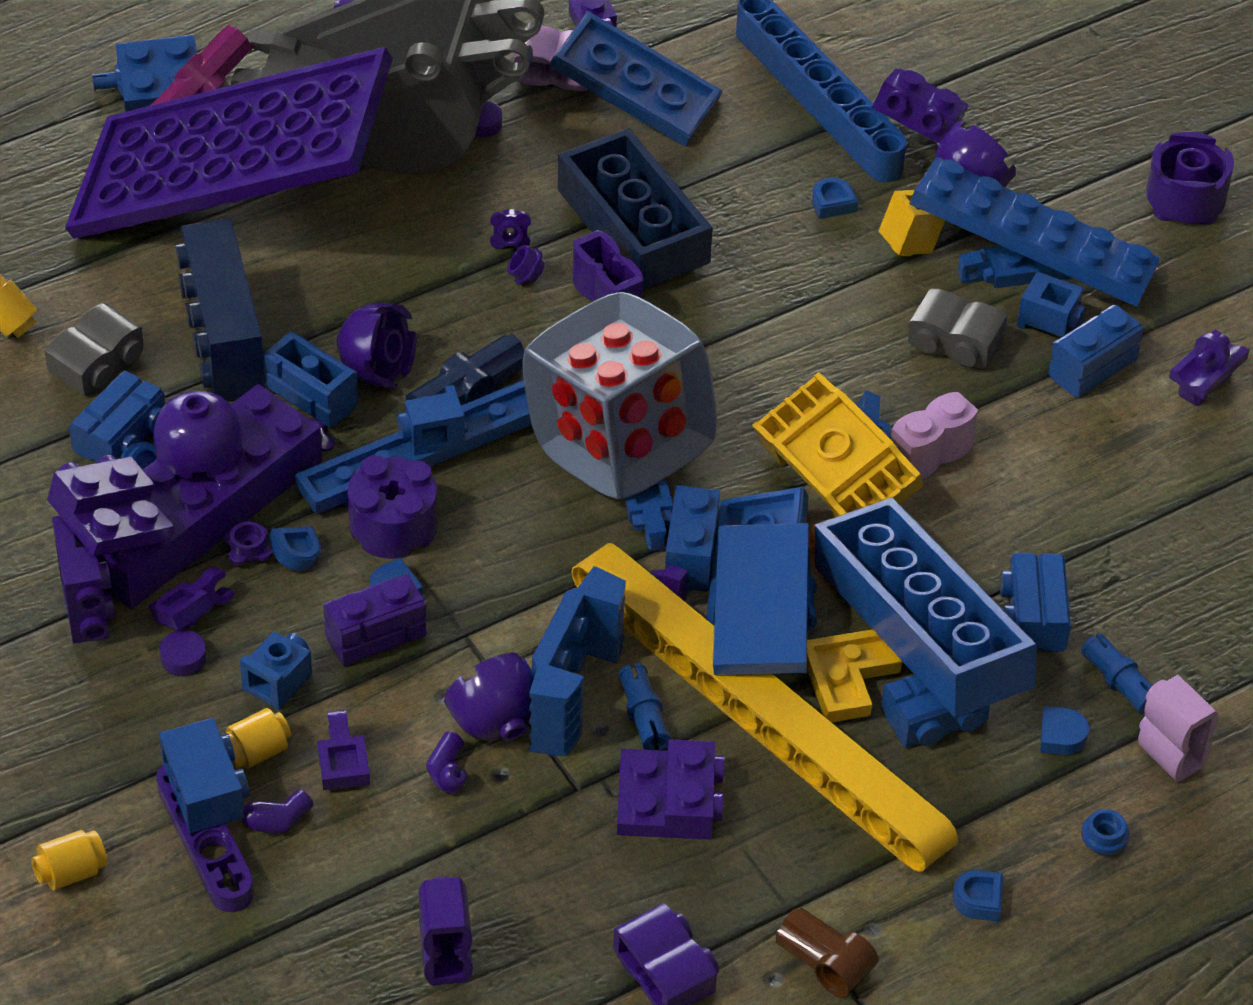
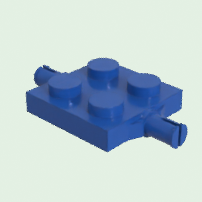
M194 35L115 43L117 55L115 72L93 73L94 91L118 87V91L124 99L125 112L150 106L175 80L173 77L197 53Z

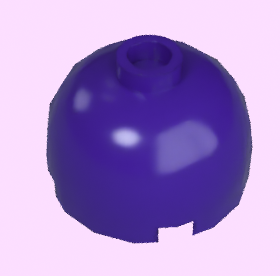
M964 121L954 123L938 143L935 158L953 160L962 165L965 170L981 177H991L997 180L1001 186L1006 187L1016 176V168L1013 164L1008 169L1003 161L1008 156L1004 148L979 127L972 125L969 130L961 128Z
M381 302L368 303L351 312L342 325L337 336L339 356L343 364L357 372L358 382L369 386L395 388L398 385L393 383L398 374L400 373L405 378L409 374L415 358L417 338L416 332L409 331L406 319L413 318L403 305Z
M195 390L185 392L170 399L157 415L153 439L157 459L167 471L183 478H193L192 472H207V477H213L230 469L241 457L243 431L236 410L222 396L209 391Z
M518 653L500 654L480 662L474 666L478 673L467 682L460 676L447 690L444 698L445 705L462 730L475 739L489 741L503 739L504 741H511L520 737L528 729L527 724L531 717L529 707L532 701L529 694L534 677L524 657L521 659Z

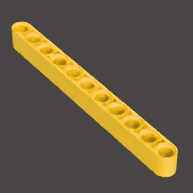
M607 543L572 567V578L577 587H579L593 566L625 580L624 629L906 866L916 872H922L956 846L958 834L951 821L776 676L773 674L714 675V625L619 547L612 543Z

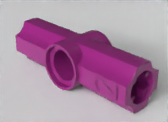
M229 24L222 28L200 54L198 52L195 53L173 77L175 80L151 105L219 89L227 80L225 77L252 50L253 46L248 41V38L237 28Z

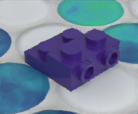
M895 68L883 82L871 108L939 143L951 126L963 118L969 104L963 102L955 92L948 89H939L926 82L925 78L915 71Z
M105 455L95 464L79 467L76 463L69 462L54 472L47 501L93 556L167 541L171 539L174 525L151 499L155 484L132 457L117 459L114 455Z
M60 516L52 517L59 572L73 644L109 638L107 619L115 618L111 591L103 592V590L112 589L108 563H98L97 556H93L65 521Z
M668 739V751L621 749L617 835L711 840L713 821H722L723 793L714 792V783H723L724 755H715V742Z

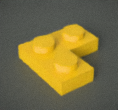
M873 629L807 640V672L822 713L830 722L870 716L872 702L863 679L901 672L903 661Z

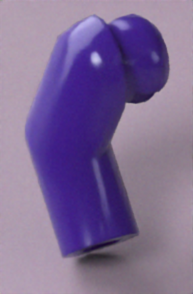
M448 731L443 734L427 760L426 769L439 790L445 793H455L462 788L467 780L466 770L464 769L460 772L458 769L459 764L454 763L464 745V741L458 734Z
M297 789L283 803L268 801L247 803L244 806L245 817L241 818L246 827L254 831L283 834L313 807V801L306 792Z

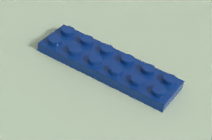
M936 157L915 189L909 203L1136 307L1160 260V257L1152 254L1148 248L1142 245L1129 244L1120 240L1104 228L1089 226L1076 220L1069 212L1054 210L1039 203L1036 198L1029 194H1018L1001 186L997 180L991 177H981L969 172L953 160H943Z

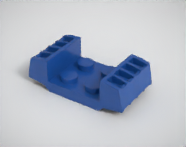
M593 566L579 587L565 592L532 657V676L534 680L529 697L532 698L529 711H531L529 724H531L529 751L566 757L573 750L582 735L584 676L573 672L579 673L582 670L587 655L616 664L619 660L624 640L623 619L625 613L624 593L626 581L596 566Z

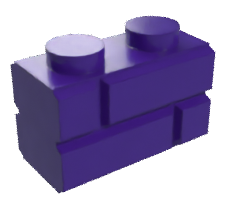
M407 573L323 604L324 618L326 620L324 621L325 635L343 666L402 645L405 641L410 642L427 635L425 621L426 604Z

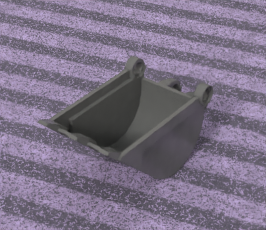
M355 0L279 31L250 30L247 38L253 49L269 55L263 70L236 68L231 85L386 47L393 60L361 164L384 171L412 175L438 171L463 157L475 137L485 101L527 73L533 56V50L525 42L540 31L544 19V8L537 0ZM527 12L534 17L535 21L529 23L520 21L515 16V13ZM510 52H515L522 57L523 61L511 62L504 56Z

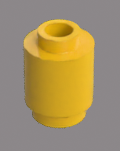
M0 274V332L5 337L13 333L19 338L37 322L32 315L38 309L11 279L6 281Z
M264 708L226 728V733H228L235 753V761H232L234 770L241 767L249 769L288 749L287 739L291 737V730L280 712L274 714L269 708Z
M78 830L39 844L36 848L37 856L31 858L32 868L38 882L41 885L47 883L53 891L96 876L98 869L107 866L106 851L100 836L95 830L87 833L83 830Z

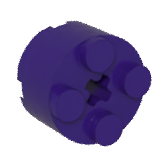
M1178 132L1170 135L1169 141L1163 144L1160 141L1153 150L1146 186V196L1153 207L1155 217L1163 221L1198 222L1204 225L1214 223L1217 220L1218 214L1222 212L1226 205L1234 168L1233 155L1226 147L1224 152L1215 145V138L1199 132Z
M378 455L369 456L362 461L361 468L354 473L348 484V512L350 533L353 539L355 537L362 543L363 550L380 558L398 559L410 556L412 549L422 544L424 549L432 542L437 532V486L431 474V468L427 463L399 457L383 458Z

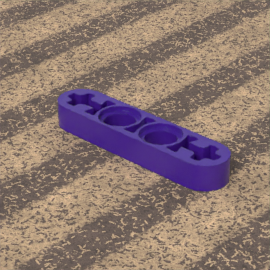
M162 764L156 775L159 797L212 903L216 908L224 912L243 910L253 900V879L226 823L189 834ZM209 845H220L227 850L218 859H207L200 854ZM229 873V879L235 888H239L238 891L231 892L228 887H224L223 874Z

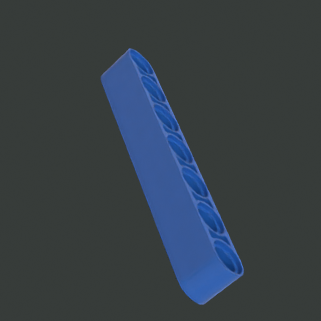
M738 0L736 36L870 177L877 181L888 183L901 178L906 151V138L884 114L871 108L873 103L772 0Z

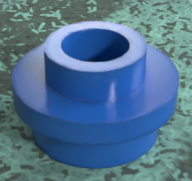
M1100 809L1092 813L1084 821L1081 831L1085 845L1092 851L1104 855H1111L1122 851L1128 843L1130 834L1123 816L1111 809Z

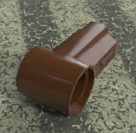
M794 908L784 918L780 929L776 933L775 943L813 968L820 984L828 992L838 997H846L879 962L874 947L864 937L853 932H848L843 936L804 908Z

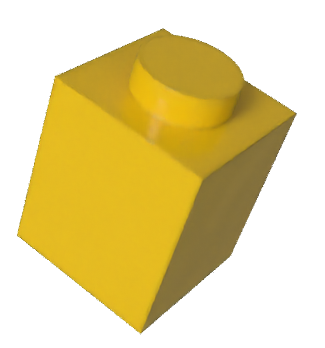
M915 190L894 191L879 228V233L898 255L931 254L945 223L944 219L909 204Z

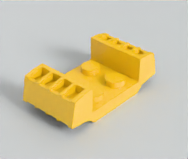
M819 372L805 385L800 386L795 393L785 398L776 408L771 409L761 420L756 421L752 425L763 447L782 467L788 463L831 507L835 518L891 497L900 505L923 487L921 473L899 451L894 442L840 389L832 385Z

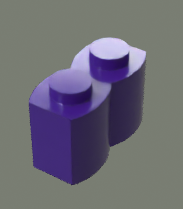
M597 230L573 240L572 280L580 294L591 301L618 292L629 293L642 298L643 276L640 269L631 260L620 255L618 245L609 235Z
M442 876L432 880H425L418 892L420 907L419 927L425 978L430 985L465 983L469 980L473 971L471 956L473 939L466 885L460 877Z
M662 903L614 928V951L630 975L640 983L644 993L653 1005H693L716 992L717 974H719L718 963L709 949H702L691 939L692 931L690 925L681 913L677 912L675 914L666 904Z

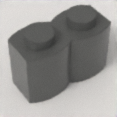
M929 289L910 320L908 342L924 353L940 356L947 355L960 365L985 369L1005 337L1007 315L991 305L981 302H967L959 295L946 290Z
M98 304L90 309L78 321L75 327L63 331L45 349L47 371L82 395H89L96 389L105 387L110 382L114 371L137 361L144 348L142 327L108 304Z

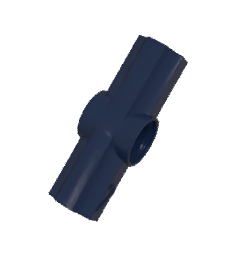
M511 333L508 336L503 335L470 356L465 352H458L452 355L443 364L439 375L408 393L406 401L445 393V386L454 385L461 406L493 393L496 384L523 368L525 350L521 341Z

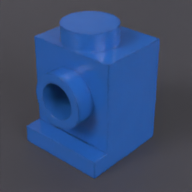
M1036 272L1021 297L1017 327L1025 330L1026 326L1030 325L1060 337L1065 336L1070 328L1076 329L1083 322L1086 307L1081 305L1084 288Z
M454 385L445 386V393L405 401V413L397 414L400 437L402 440L409 439L414 455L465 446V416Z
M273 631L250 656L244 655L241 658L242 690L280 709L312 675L311 651L305 640L294 633L284 637Z

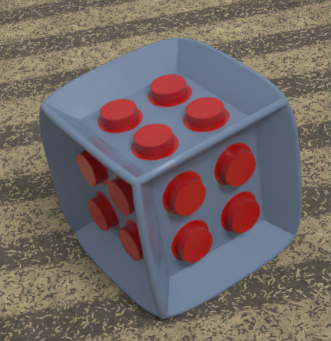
M618 292L599 298L543 331L524 351V386L532 427L539 444L556 464L586 485L606 496L624 499L647 490L693 461L714 441L717 430L716 401L710 362L704 345L686 325L640 297Z

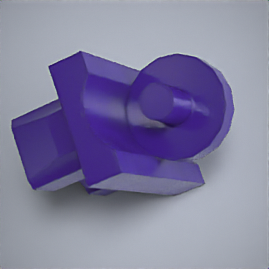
M1215 329L1211 333L1201 335L1196 340L1195 348L1170 370L1169 379L1180 385L1178 391L1180 397L1195 406H1199L1217 386L1228 380L1232 373L1248 359L1250 350L1244 346L1231 344L1226 335Z

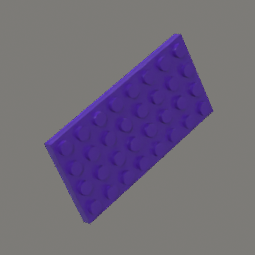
M386 47L107 116L65 229L73 239L89 235H99L110 230L133 227L137 224L157 219H168L178 214L195 210L202 211L212 206L229 202L236 203L246 198L274 194L281 190L302 185L308 186L315 182L336 177H346L357 173L392 64V56Z

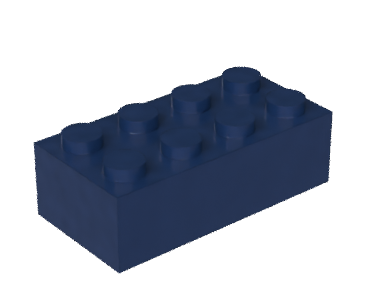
M630 128L558 154V191L591 232L599 230L609 235L618 245L620 255L637 265L643 276V289L711 262L713 227Z
M232 219L181 226L183 243L175 244L179 269H185V273L178 274L182 299L190 298L191 302L185 303L189 328H197L198 331L192 333L196 358H204L205 362L199 363L203 388L211 387L212 393L222 396L227 402L236 401L257 384L265 388L262 336Z

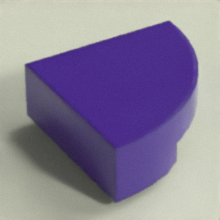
M668 566L666 570L651 571L650 574L685 602L688 570L677 566Z

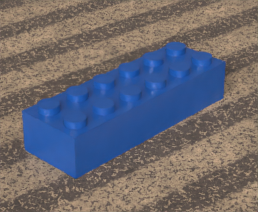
M892 497L815 525V567L954 718L1035 687V642Z

